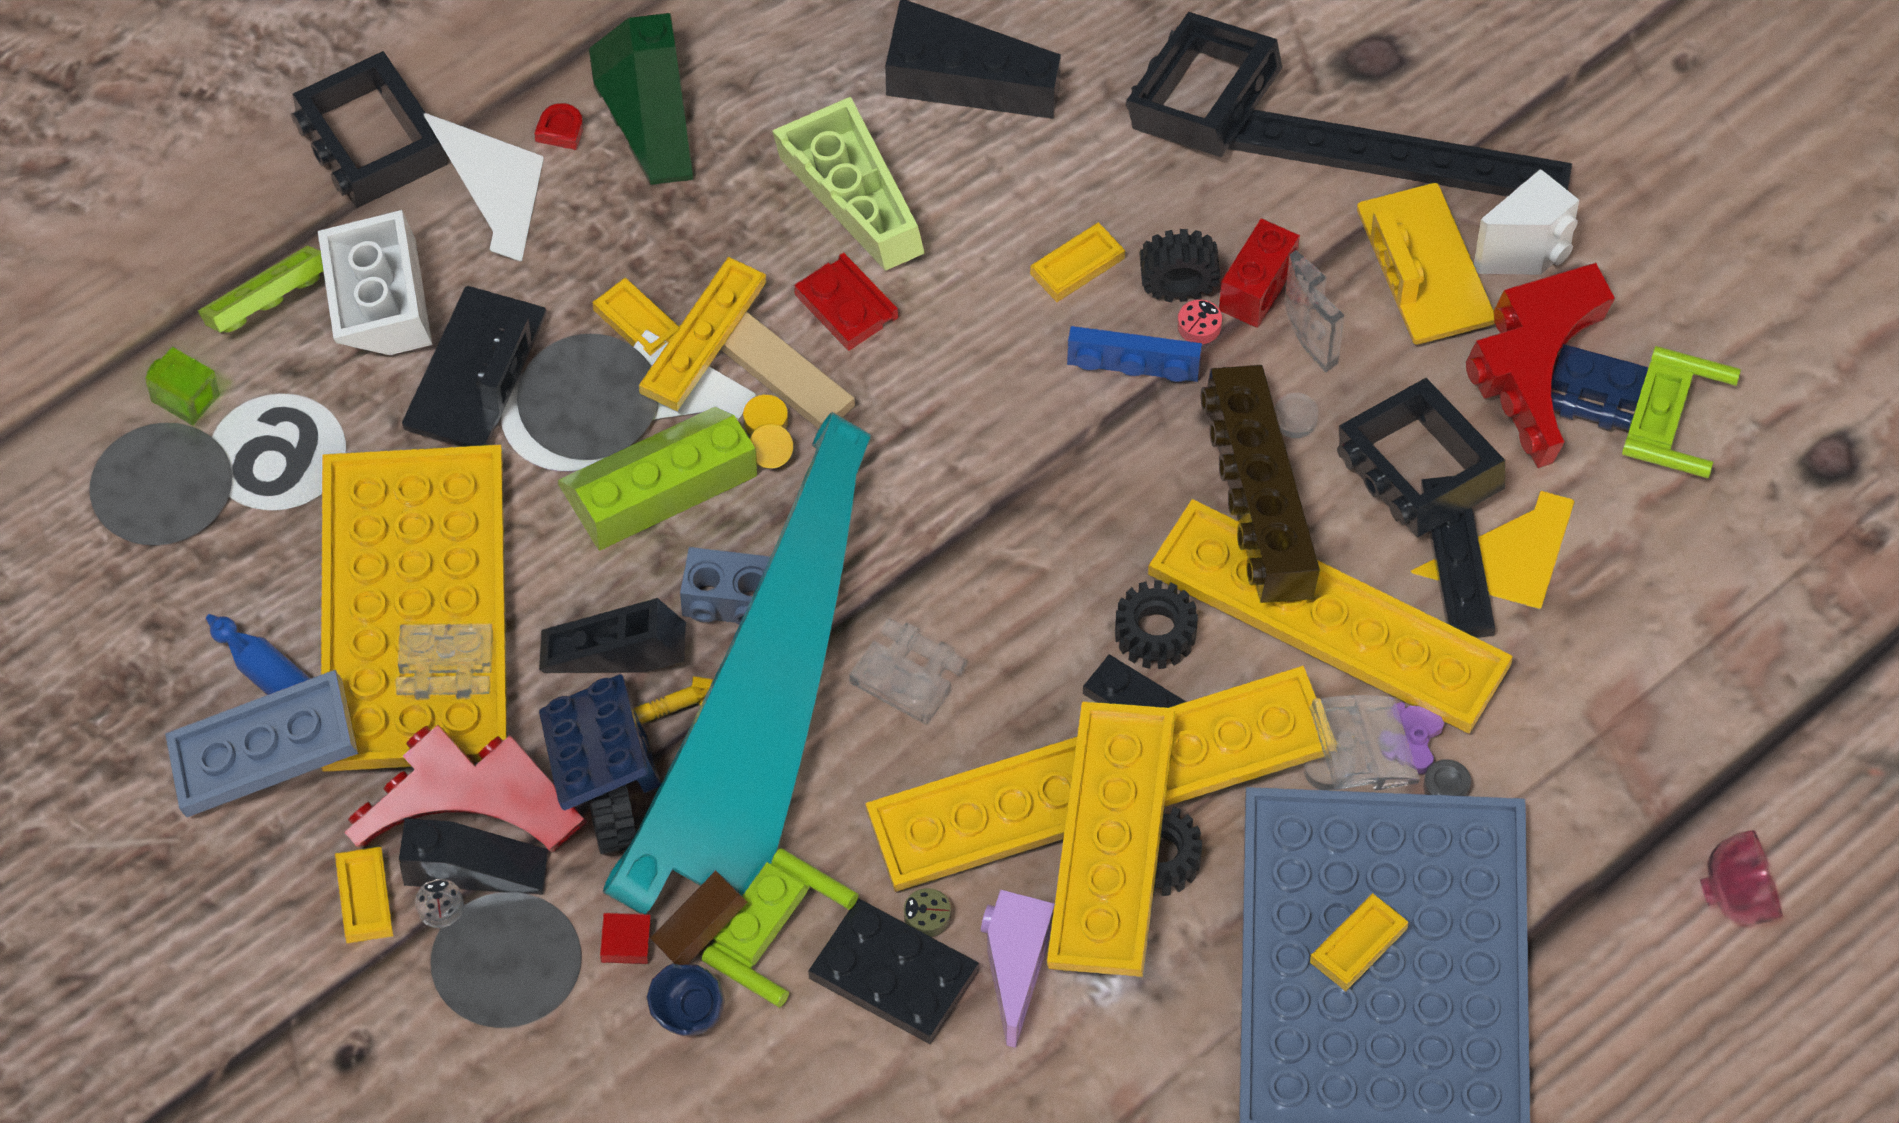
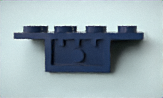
M622 674L612 678L599 679L592 683L589 688L573 695L557 697L539 710L557 799L562 810H568L634 780H638L644 793L661 786L650 739L631 703L627 683Z

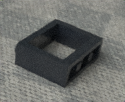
M1188 11L1176 30H1171L1168 41L1158 56L1155 55L1150 60L1147 71L1142 79L1131 88L1132 92L1126 99V107L1129 110L1132 128L1222 157L1283 68L1277 39ZM1199 52L1241 65L1205 118L1163 105Z
M384 51L292 94L296 111L291 113L293 123L298 128L299 134L301 136L308 134L312 140L311 148L318 163L321 166L326 164L332 171L331 179L337 191H340L342 196L347 194L356 208L448 165L446 152L424 117L425 111ZM377 89L413 143L357 169L322 115Z
M1427 377L1339 425V446L1337 447L1339 458L1341 457L1344 460L1346 468L1349 470L1354 469L1361 476L1367 490L1373 497H1380L1386 503L1395 521L1400 520L1402 526L1406 525L1417 538L1505 489V459ZM1417 419L1465 469L1421 495L1373 445Z

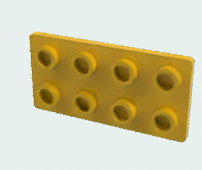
M1437 183L1361 201L1357 204L1358 215L1414 344L1418 345L1495 324L1494 310Z

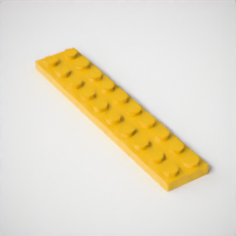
M1304 665L1169 707L1174 708L1176 717L1164 805L1166 807L1335 753L1333 738ZM1077 737L865 803L866 812L894 892L1062 840L1064 838Z

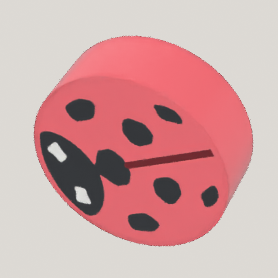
M1193 300L1186 303L1180 309L1178 314V331L1186 341L1207 344L1219 336L1222 314L1215 304L1206 300Z

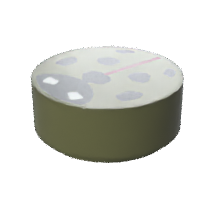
M923 888L913 892L906 899L904 904V921L906 924L930 937L940 935L949 926L951 906L948 898L942 892L936 889Z

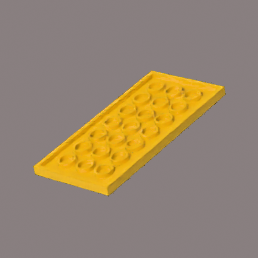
M501 445L322 454L321 675L336 670L342 678L358 754L323 766L322 772L412 767L403 757L410 749L406 743L424 726H428L430 730L436 725L442 727L473 763H479L482 760L478 753L494 738L499 736L503 741L507 738L503 454Z

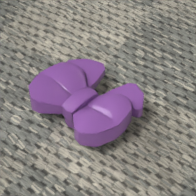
M1403 702L1389 706L1382 713L1381 718L1388 725L1403 731L1402 738L1377 737L1374 740L1375 754L1384 764L1390 762L1394 768L1402 772L1425 774L1427 769L1433 764L1434 758L1428 748L1429 739L1441 734L1444 727L1442 717L1421 706H1408L1405 708V703Z

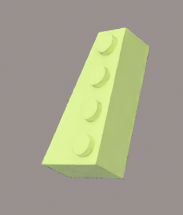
M851 97L772 130L780 159L885 271L925 254L918 225Z

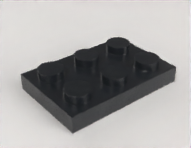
M858 898L856 904L848 911L808 970L810 980L922 1041L931 1044L979 972V963Z

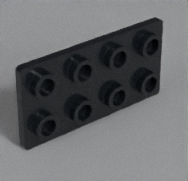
M466 286L402 421L403 429L461 447L488 445L547 316L546 308L472 286Z

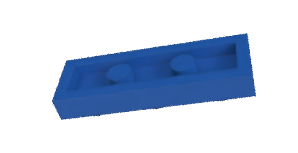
M1071 326L1068 338L1067 365L1078 366L1085 370L1104 369L1119 371L1130 376L1149 375L1164 377L1175 382L1185 380L1198 382L1202 343Z

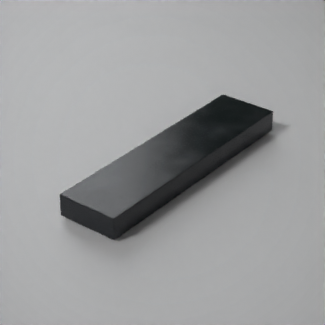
M1453 476L1421 479L1422 494ZM1470 508L1429 531L1446 623L1476 638L1495 635V624L1473 510Z

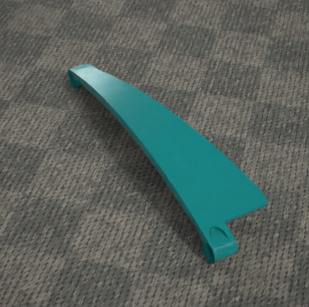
M831 412L826 417L813 440L812 446L816 448L814 457L805 474L763 575L711 686L638 832L625 853L613 867L603 887L604 894L638 913L646 914L651 909L672 870L700 886L716 870L743 896L766 862L772 863V858L777 851L810 726L828 646L848 539L856 474L871 437L870 433L834 412Z

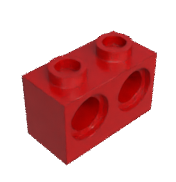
M1261 218L1221 281L1220 312L1258 328L1297 265L1300 235Z

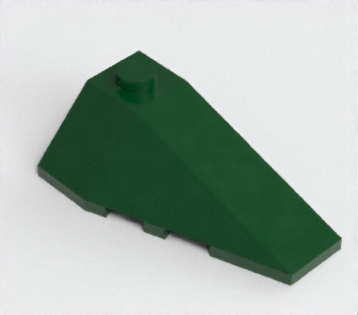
M671 13L627 18L589 48L594 88L599 97H602L614 123L623 132L629 143V149L650 185L693 180Z

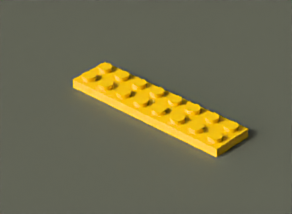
M1194 499L1190 501L1148 565V575L1168 585L1171 582L1177 585L1178 590H1185L1190 596L1412 706H1421L1441 716L1444 722L1470 734L1510 668L1512 655L1318 561L1320 572L1313 599L1260 603L1256 585H1250L1247 579L1246 550H1240L1238 545L1237 526L1239 522Z

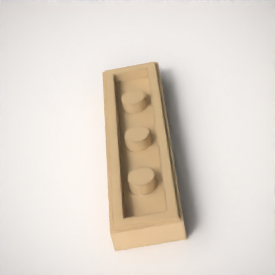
M748 312L744 314L720 349L818 429L831 412L843 417L855 407L853 396Z

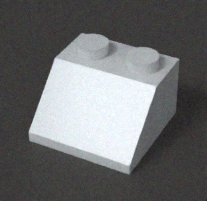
M1541 169L1481 219L1474 259L1476 271L1479 274L1541 275L1551 265L1555 264L1557 266L1563 263L1573 249L1571 242L1573 231L1578 223L1576 215L1579 199Z

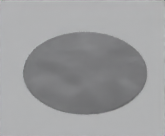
M579 334L563 338L538 353L524 371L517 394V406L521 421L527 432L538 444L559 456L578 460H591L610 456L637 441L653 420L658 402L639 393V384L651 366L637 349L615 337L601 334Z
M179 423L150 424L124 434L103 452L91 475L90 500L94 512L101 523L118 537L142 545L171 544L199 533L220 514L230 494L232 472L229 460L222 447L205 432Z
M493 893L468 902L446 920L439 930L432 947L431 974L440 997L461 1017L487 1027H518L545 1017L568 997L580 972L581 947L571 922L551 903L525 893Z

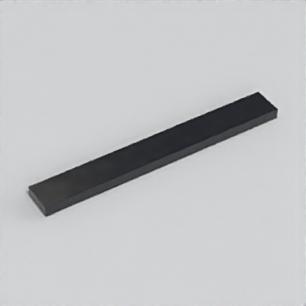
M1253 110L1228 147L1230 150L1430 184L1437 183L1442 186L1507 197L1540 169L1568 190L1572 163L1260 110Z

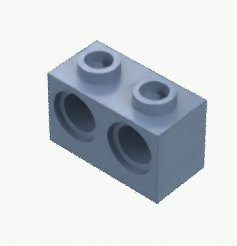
M689 547L680 590L682 616L691 617L699 622L717 620L734 622L740 625L753 597L744 595V593L756 590L771 556ZM703 586L715 587L714 589L708 591L699 589Z

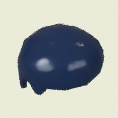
M670 964L664 967L652 978L646 996L650 1015L661 1027L680 1036L699 1035L713 1028L721 1018L725 1003L721 982L707 969L699 965Z

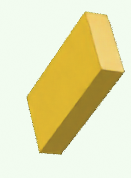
M1097 222L1030 265V275L1056 302H1059L1124 260L1125 249Z
M623 278L592 302L593 311L631 346L634 347L636 342L639 341L645 347L643 349L650 356L669 342L679 328L674 321L627 278ZM645 330H648L659 338L650 344L642 334Z
M374 847L335 853L346 943L392 937L393 929L382 848Z
M1372 893L1311 954L1310 963L1346 992L1408 929L1409 922Z

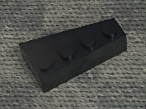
M908 0L899 1L885 64L886 96L1050 119L1054 118L1060 88L1061 54Z

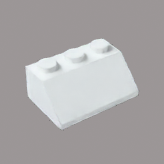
M399 210L318 231L335 342L386 355L432 345L416 240L403 211Z

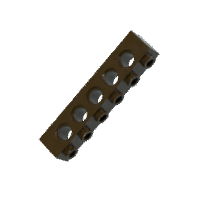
M1263 365L1211 368L1208 385L1201 388V407L1204 414H1210V441L1213 447L1219 448L1220 478L1222 481H1228L1229 512L1231 515H1237L1238 518L1237 540L1240 550H1246L1247 552L1246 571L1248 582L1250 585H1256L1260 603L1313 599L1320 568Z

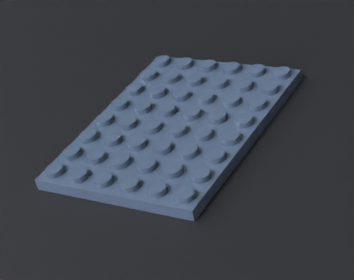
M1246 787L1239 1123H1530L1525 799ZM1373 893L1409 922L1408 929L1345 992L1310 963V956Z

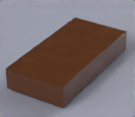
M715 870L650 939L674 964H689L748 902Z

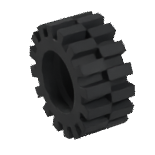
M1180 229V234H1173V231L1169 230L1165 231V237L1163 238L1159 234L1152 236V242L1146 240L1143 244V249H1140L1142 286H1144V291L1147 294L1152 292L1153 298L1159 299L1164 295L1166 302H1172L1174 297H1179L1180 302H1187V296H1192L1194 300L1202 298L1201 292L1209 294L1213 291L1212 286L1217 287L1219 284L1218 248L1216 242H1212V237L1208 234L1202 237V232L1197 230L1191 235L1188 234V229Z
M1154 580V588L1151 589L1148 588L1147 581L1139 583L1138 593L1131 587L1126 591V599L1121 597L1118 602V610H1116L1115 639L1116 642H1119V650L1122 654L1129 651L1128 660L1134 664L1139 657L1142 658V667L1150 669L1151 661H1158V669L1166 668L1167 659H1170L1173 666L1180 663L1181 654L1187 657L1191 653V645H1195L1198 622L1196 605L1194 601L1189 602V594L1185 590L1177 595V585L1171 582L1167 590L1162 589L1161 580ZM1159 614L1171 619L1174 627L1167 634L1151 635L1142 631L1138 623L1144 616Z
M625 784L589 800L600 854L627 849L636 835L628 790Z
M1176 807L1172 808L1171 814L1163 812L1160 838L1173 842L1177 847L1178 853L1171 861L1157 862L1153 896L1155 888H1162V896L1171 894V886H1175L1177 892L1184 890L1186 880L1192 883L1196 878V870L1199 871L1202 854L1200 829L1198 825L1193 827V818L1188 814L1181 819V809Z

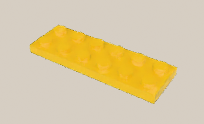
M1082 702L1047 957L1049 969L1143 977L1176 717L1174 708Z

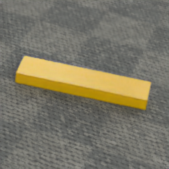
M727 257L640 382L639 393L678 411L766 284V274Z

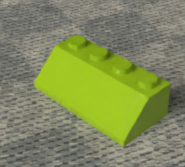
M715 406L559 479L558 485L595 546L601 551L757 477L756 450L735 415Z

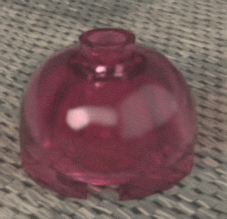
M1752 829L1733 834L1717 844L1712 849L1707 860L1708 877L1700 879L1708 906L1717 904L1727 919L1736 924L1747 926L1765 924L1783 917L1775 882L1771 880L1768 870L1769 863L1755 830Z

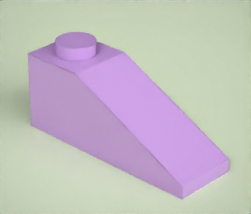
M1000 890L996 905H987L981 932L987 933V953L1006 1045L1016 1048L1050 940L1055 904Z

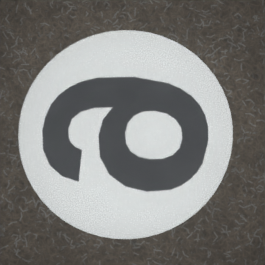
M270 394L241 404L220 422L212 436L222 447L230 463L232 485L229 497L240 504L261 510L294 508L321 495L322 454L346 453L345 436L334 415L314 400L293 394Z

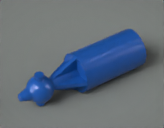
M212 614L206 616L210 626L211 637L218 643H228L237 669L266 695L311 679L265 638L238 633L236 623L229 617H217Z

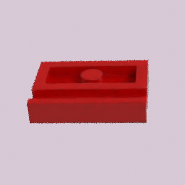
M844 252L831 265L828 262L794 285L795 296L848 351L883 329V324L889 320L895 321L898 319V308Z

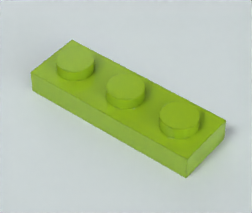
M307 245L201 308L198 312L204 324L220 333L222 331H234L247 322L246 317L259 309L268 310L280 304L284 300L283 295L294 288L301 289L314 284L320 279L319 273L324 271L321 251Z

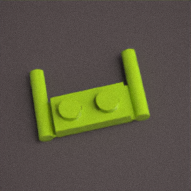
M1655 346L1622 455L1709 479L1714 461L1671 450L1693 374L1737 386L1741 369Z
M780 848L774 854L772 863L766 862L742 897L748 903L714 937L715 942L706 948L702 955V961L780 1008L786 1002L789 991L754 971L752 967L756 965L810 887L848 910L856 904L859 894Z

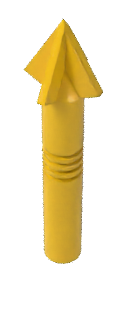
M693 676L691 686L664 696V699L661 697L659 701L655 699V702L651 701V704L648 702L634 709L641 723L644 724L654 720L655 717L659 718V715L661 717L664 716L663 713L667 715L668 712L672 713L696 703L701 705L713 679Z

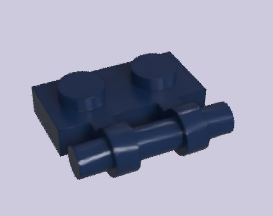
M1563 344L1552 378L1551 389L1565 392L1566 394L1562 395L1551 392L1553 410L1560 412V417L1573 420V417L1577 416L1599 422L1598 427L1612 430V427H1617L1629 431L1634 414L1618 410V408L1635 412L1649 367ZM1580 397L1604 403V406L1581 400Z

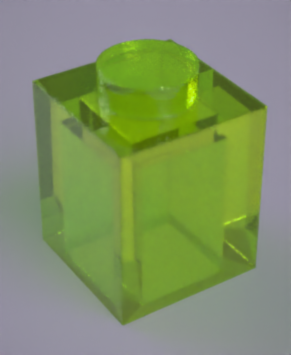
M171 347L162 359L158 358L151 364L145 377L151 402L192 426L220 395L215 371L174 347Z

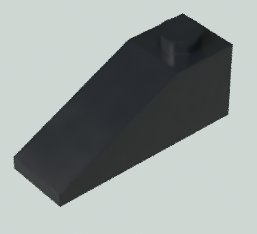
M655 598L541 630L539 670L543 673L648 672L685 662L686 622L660 599Z
M405 818L399 864L404 886L424 887L433 881L443 880L449 883L446 889L543 895L549 852L546 848L452 821Z

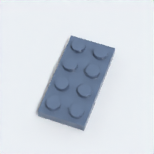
M336 670L165 733L178 805L186 818L358 754L343 681Z

